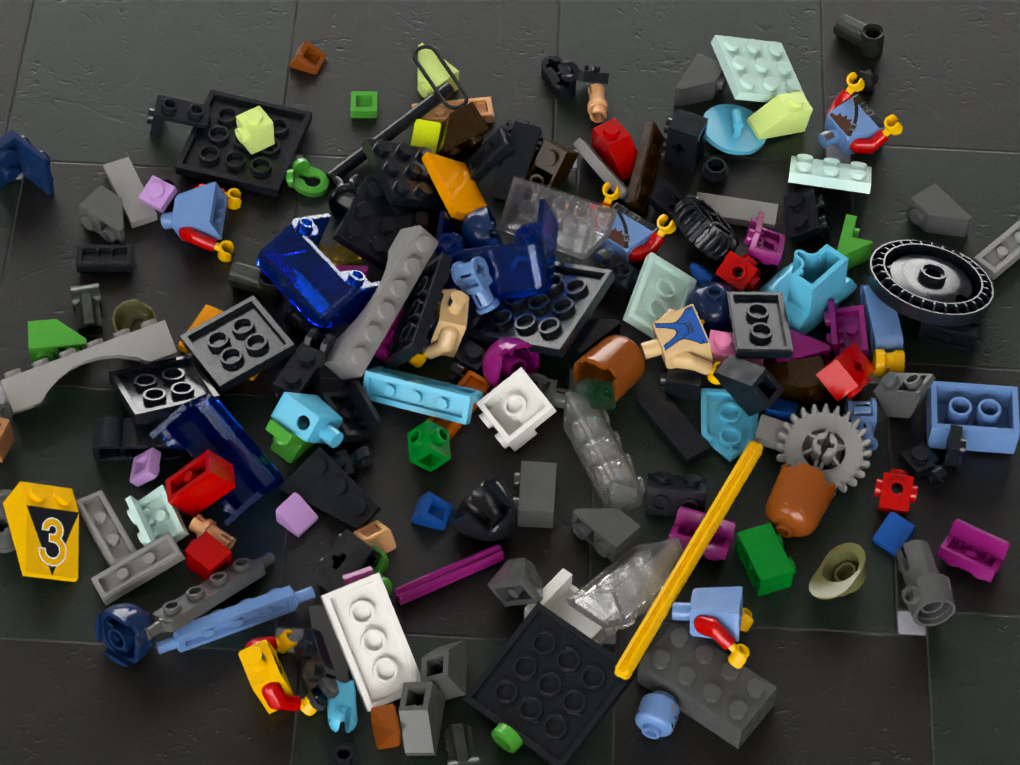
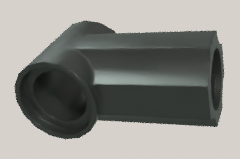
M842 14L837 19L833 28L834 34L859 46L861 54L866 57L874 58L881 55L885 34L883 26L877 23L864 24L845 14Z
M233 262L228 277L229 286L260 294L262 300L267 303H275L282 300L285 288L284 275L280 268L268 266L261 269Z
M99 283L71 286L74 312L76 311L78 333L86 338H95L103 332L102 315L100 312L102 301Z
M458 723L444 729V741L448 757L446 765H480L479 756H475L471 726Z

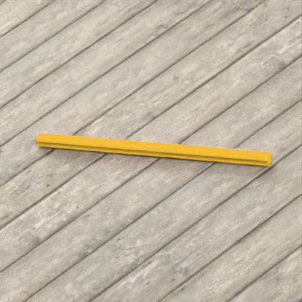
M753 440L747 444L616 664L614 674L617 677H621L623 680L631 677L671 609L673 602L677 599L760 458L763 450L761 443Z

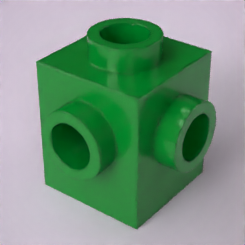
M427 420L407 433L411 463L432 472L451 460L450 437L447 429Z

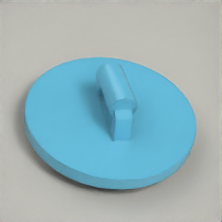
M720 104L711 107L703 116L708 118L706 140L722 152L732 155L753 154L763 147L766 139L758 140L747 122L748 117L754 112L745 107L734 104Z

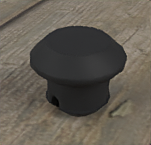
M871 69L856 73L858 76L855 82L858 83L860 78L865 82V87L862 91H872L873 85L878 82L877 73H873Z

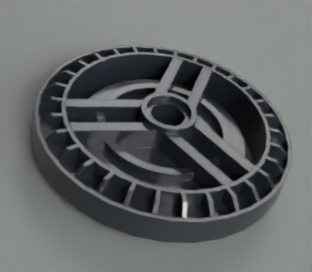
M912 239L885 243L873 252L867 267V282L875 295L898 313L923 323L939 326L972 324L987 314L994 297L993 283L988 274L977 263L962 253L937 243ZM971 293H972L973 296H974V298L968 300V299L970 298V296H971Z

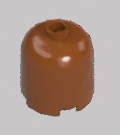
M622 335L608 336L574 363V379L577 384L581 382L588 391L585 394L588 399L598 405L608 406L610 403L617 402L643 376L646 365L645 357L639 346L628 337Z
M798 462L796 467H790L788 463H785L765 505L766 519L775 528V531L783 537H805L812 534L836 493L835 484L831 483L829 485L823 479L825 473L813 466Z

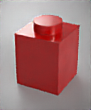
M207 531L199 538L193 539L185 549L187 567L204 581L209 579L212 574L224 570L233 563L232 552Z

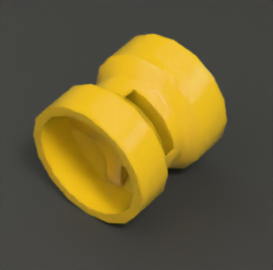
M875 349L873 366L876 370L873 371V377L882 378L887 372L904 373V350H894L887 353L884 349Z

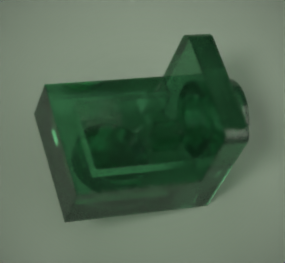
M594 378L583 379L579 381V385L568 390L570 401L588 402L592 409L612 411L616 409L612 381L596 380Z

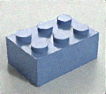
M934 381L926 397L927 446L929 448L946 449L950 426L957 425L963 426L962 438L967 439L965 451L1014 454L1020 436L1018 387Z

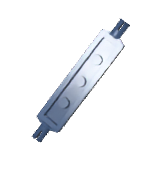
M289 585L283 588H274L267 592V594L253 599H244L238 604L225 609H216L209 615L192 620L173 633V637L155 642L158 653L161 655L176 648L179 652H184L296 611L299 603L315 598L312 586L294 592Z

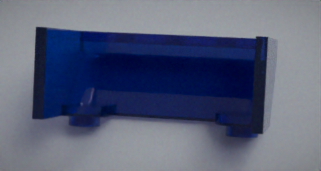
M540 199L537 222L527 223L519 227L514 236V243L463 249V241L447 213L440 211L436 236L438 241L435 249L436 255L438 257L445 253L453 258L450 270L455 262H470L472 258L477 256L484 258L493 280L489 288L494 298L507 299L541 295L546 293L553 284L559 223L546 199ZM450 275L443 289L452 288L461 291ZM471 294L468 295L469 303L474 302Z
M329 213L295 218L260 250L256 259L257 266L310 323L321 328L354 322L366 307L381 282L371 283L358 270L341 272L318 248L331 218Z
M206 393L183 403L149 434L153 439L164 435L163 440L171 449H186L194 459L206 450H210L233 464L236 487L221 497V508L229 516L224 521L227 526L243 517L284 482L279 470L222 403L212 394Z

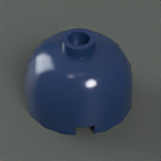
M489 206L480 207L470 212L461 224L462 235L457 237L463 252L468 251L472 258L480 256L486 262L497 261L506 257L501 234L498 233L497 224Z
M707 281L697 285L688 294L685 307L693 304L698 312L699 319L705 321L703 328L707 337L710 335V330L723 332L730 330L725 297L726 292L734 291L726 284L717 281Z
M131 603L115 604L95 618V636L98 642L103 640L108 649L104 651L105 654L116 664L124 667L142 660L152 650L156 638L155 636L148 641L146 631L144 630V628L153 624L152 617L142 608Z

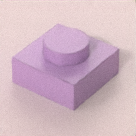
M152 175L138 198L140 202L164 213L178 191L175 186Z
M152 447L134 457L129 482L139 487L155 479L160 471L161 452Z

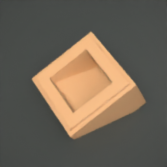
M379 520L353 532L354 535L369 546H376L385 553L396 548L391 530Z

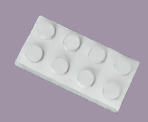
M379 572L320 596L367 712L371 711L373 707L383 706L400 699L404 682H421L420 672Z

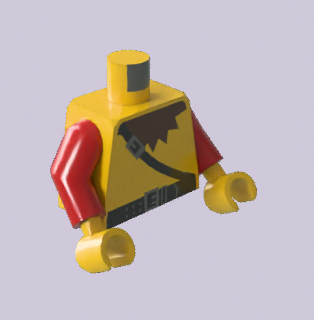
M286 629L276 638L268 636L250 640L238 655L253 691L267 712L271 714L277 710L299 711L301 709L308 716L314 715L318 710L312 708L307 695L301 699L300 696L294 694L277 653L278 651L284 654L297 645V642H291L287 638L293 632Z

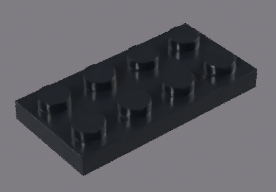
M442 253L426 264L403 305L383 365L394 370L401 364H406L415 355L423 353L428 345V339H426L428 332L436 320L434 315L436 307L441 303L444 293H442L443 286L451 275L449 268L452 257Z

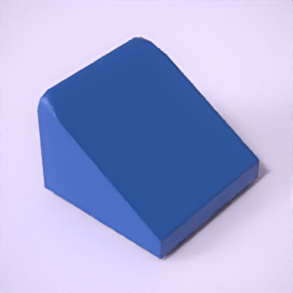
M777 398L774 404L766 409L765 415L792 424L790 417L793 413L796 415L799 403Z
M428 491L418 499L411 522L443 531L446 528L453 505Z
M891 511L873 536L872 542L895 556L897 549L902 551L904 549L903 544L913 539L915 526Z

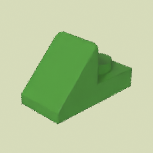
M846 214L837 249L838 252L849 258L847 269L868 261L873 248L872 241L858 238L860 228L855 227L857 216Z
M270 419L265 429L274 436L271 450L288 463H293L314 444L302 440L274 419Z

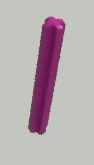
M495 544L395 588V599L400 605L422 597L503 561L504 551L499 544Z

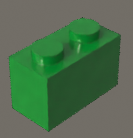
M771 523L737 532L735 551L757 596L791 587L793 574L796 573L795 564L790 556L787 557L784 551L783 539L780 533H775Z

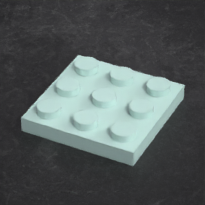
M715 35L712 39L711 45L735 99L768 103L779 94L802 91L804 94L782 43Z

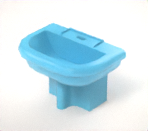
M826 244L813 254L800 249L796 250L793 262L784 267L763 285L759 292H782L789 330L806 335L824 320V311L829 310L828 300L834 299L835 308H838L855 291L857 284L846 276L849 258Z

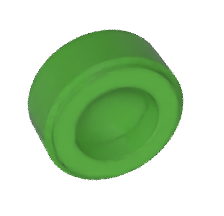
M499 723L491 732L495 743L508 753H515L523 744L518 733L504 723Z

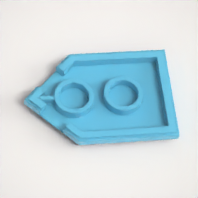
M701 388V436L709 445L731 462L743 453L750 441H753L759 422V413L749 417L726 389Z

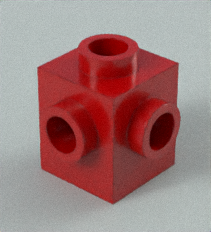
M731 250L715 272L720 279L725 281L724 284L731 287L734 292H753L761 281L759 277L761 272L756 268L758 262L746 254L741 258ZM740 272H743L741 277H737Z
M890 469V473L884 472L882 479H876L874 496L879 497L877 511L888 513L893 511L900 515H907L910 502L915 503L918 486L913 485L914 477L907 476L908 472L905 470ZM891 488H897L900 494L893 493Z

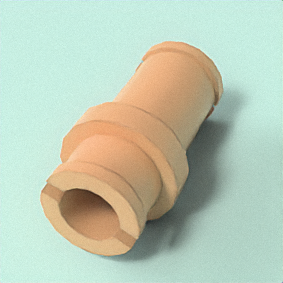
M593 83L588 87L589 102L587 104V111L590 114L591 121L595 123L603 122L604 118H607L608 103L605 100L604 94L605 88L600 83Z
M201 514L194 517L189 525V530L196 533L197 538L207 531L229 550L233 548L236 542L235 537L230 536L217 527L216 522L211 518L205 519Z

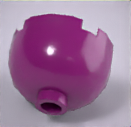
M505 337L496 340L490 345L482 361V372L487 383L491 387L496 388L520 367H522L527 375L537 373L539 368L538 353L530 352L528 347H532V345L519 338Z

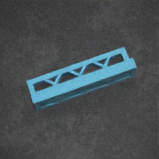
M382 366L365 370L363 389L370 401L464 425L469 424L471 421L473 403L483 398V391Z

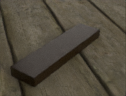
M654 121L645 123L625 200L628 209L643 219L646 217L649 205L646 199L652 193L665 140Z

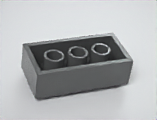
M676 621L639 662L638 683L652 692L661 690L670 693L679 705L680 711L737 749L740 748L774 706L776 686L744 665L740 669L733 667L728 661L727 654L701 637L690 635V630Z

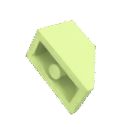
M422 49L418 51V61L437 89L446 82L451 84L454 91L459 89L432 50ZM445 61L459 81V71ZM418 68V92L422 97L426 98L434 90Z
M802 91L779 94L748 117L747 122L758 140L805 132L813 108Z

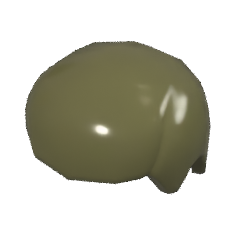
M138 299L123 301L115 308L112 322L116 332L126 328L133 332L141 329L140 323L153 318L157 320V317L150 306Z

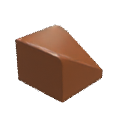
M393 704L371 708V725L377 749L381 750L400 746L401 729L396 707Z

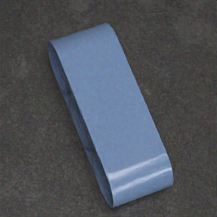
M861 285L860 304L864 305L867 335L872 354H874L875 349H884L887 353L894 350H903V334L897 311L882 302L869 285Z

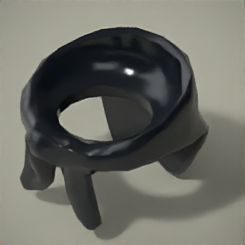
M357 174L348 180V184H344L343 180L338 176L333 178L337 187L329 193L328 205L331 214L339 221H342L354 197L342 196L339 200L337 198L342 193L356 194L359 189L357 187L359 175Z

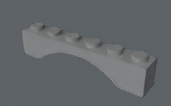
M421 225L404 228L399 231L388 250L386 269L375 293L355 321L336 339L334 347L327 356V361L324 365L342 380L362 377L439 244Z
M156 318L140 323L141 329L133 332L126 328L113 333L114 339L103 342V339L99 338L86 343L87 348L76 352L75 348H71L59 353L60 358L49 362L48 358H44L32 363V369L21 372V369L17 368L4 373L5 379L0 381V386L11 414L14 415L39 406L46 393L60 378L86 363L101 359H125L148 364L175 355L177 350L165 320L157 322Z

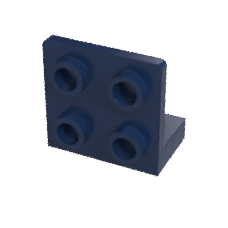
M13 129L0 137V188L14 181L22 173L49 196L53 194L54 179L50 169L51 161L47 153L35 148L24 135L20 136Z

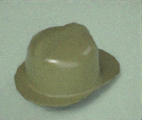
M843 543L829 551L810 580L809 591L813 597L832 599L838 596H846L861 588L867 575L865 568L866 554L863 548L855 543Z

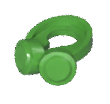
M305 158L297 159L293 163L292 169L287 170L286 182L288 186L294 188L299 193L308 197H319L327 192L329 186L328 177L323 171L311 167ZM299 177H316L321 182L318 186L310 187L305 184V180Z

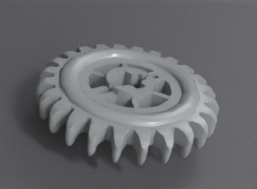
M827 403L824 405L822 412H819L816 404H813L811 414H808L805 408L802 407L800 411L801 419L793 413L790 417L793 425L788 422L783 423V429L786 433L779 432L777 435L778 439L783 443H777L775 446L776 450L782 452V454L777 455L776 460L788 463L790 467H796L798 462L809 465L804 457L810 456L814 462L813 467L825 473L823 479L829 485L834 483L836 488L846 493V483L853 487L857 486L855 477L864 478L865 472L861 469L870 467V462L864 459L872 456V450H865L864 448L871 444V439H861L866 435L867 429L856 430L860 419L858 418L850 423V411L841 417L840 406H837L833 413H829ZM827 435H830L827 451L824 452L821 464L817 467L822 452L821 447L825 444ZM808 438L812 442L811 448L802 452L803 443ZM845 450L844 459L839 464L836 459L837 451ZM830 463H832V465L835 467L833 469L823 470V467L825 465H829Z

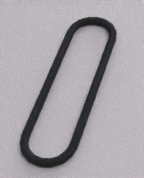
M430 45L417 47L413 51L412 58L443 105L451 110H457L468 103V94L437 49ZM430 49L435 53L464 95L465 99L462 104L452 106L446 102L416 57L418 51Z

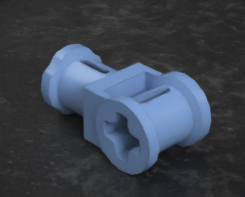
M477 256L472 258L470 262L463 263L459 261L452 265L451 276L454 283L465 294H471L477 306L475 310L479 315L490 312L500 304L499 300L494 298L489 288L493 280L484 258Z
M846 398L844 415L848 411L851 412L850 423L858 418L860 419L856 430L866 428L867 433L861 439H871V444L864 449L876 450L878 447V441L874 438L877 424L876 398H870L869 401H852V399Z

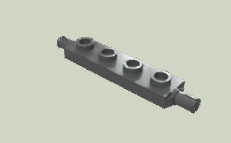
M267 552L265 555L254 560L246 557L239 558L224 570L212 574L203 583L189 588L185 594L175 600L166 602L162 608L152 613L154 623L144 628L148 641L161 632H175L265 576V568L276 561L274 555L271 552Z

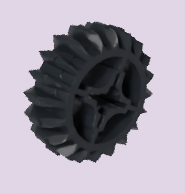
M693 195L686 196L675 205L676 207L672 210V218L675 221V225L680 228V231L686 238L699 248L700 251L717 261H723L730 250L732 252L736 251L735 249L739 246L738 236L731 228V225L725 221V218L718 211H715L711 205L706 204L704 200H700Z

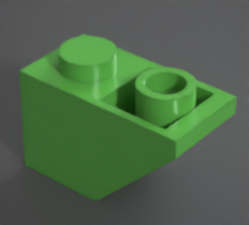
M57 319L28 321V345L31 363L44 358H48V361L51 362L59 359V353L68 349L75 348L76 352L87 348L86 338Z

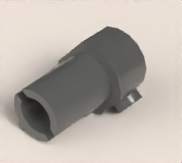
M911 540L904 543L903 548L907 558H904L902 551L897 549L895 556L898 562V571L902 573L906 585L901 592V596L916 624L926 627L946 622L956 611L952 584L949 577L939 573L928 542L924 540Z

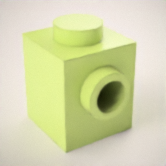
M260 105L236 116V137L251 155L275 144L273 121Z

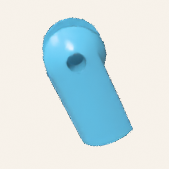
M336 680L339 694L333 699L326 696L328 724L334 732H337L340 722L345 721V731L350 733L358 722L355 681L351 680L342 683Z

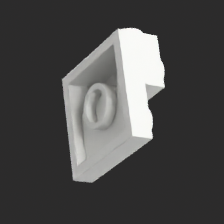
M522 367L476 403L482 410V413L478 416L489 429L493 426L497 429L498 433L494 435L505 449L510 446L514 451H517L537 435L534 429L556 412V409Z

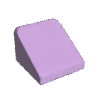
M296 492L276 509V522L298 538L319 519L318 515Z

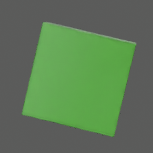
M351 91V118H377L378 91Z

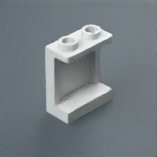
M562 568L543 588V599L540 603L602 645V641L607 636L612 637L618 631L621 625L619 621L620 609L614 606L609 611L572 585L573 574ZM537 603L528 604L525 607L524 619Z

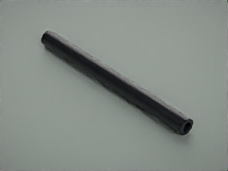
M448 82L438 88L445 100L455 92ZM434 91L372 139L392 141L413 125L416 119H421L442 103ZM362 147L326 173L328 180L332 184H335L333 179L335 176L342 179L367 160Z

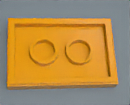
M430 152L424 154L422 161L450 217L463 221L473 210L487 206L475 181L471 179L465 163Z

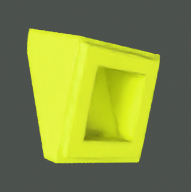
M416 119L410 145L429 148L436 154L442 124Z

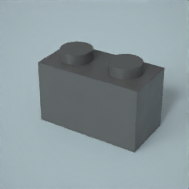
M521 461V472H515L514 490H519V497L513 496L518 515L517 526L553 528L557 463Z

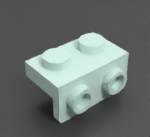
M164 485L159 486L139 501L131 495L125 498L129 507L127 514L131 521L138 526L140 532L137 533V536L144 546L168 532L171 533L176 543L189 535L178 509L168 503L167 491Z

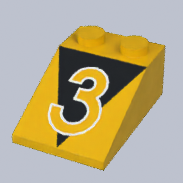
M20 481L3 502L22 575L76 582L78 579L79 511L73 490L71 488Z

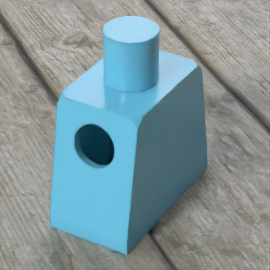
M284 392L271 415L274 420L308 443L328 444L330 447L335 448L344 438L343 433L338 430L343 422L342 417L318 395Z

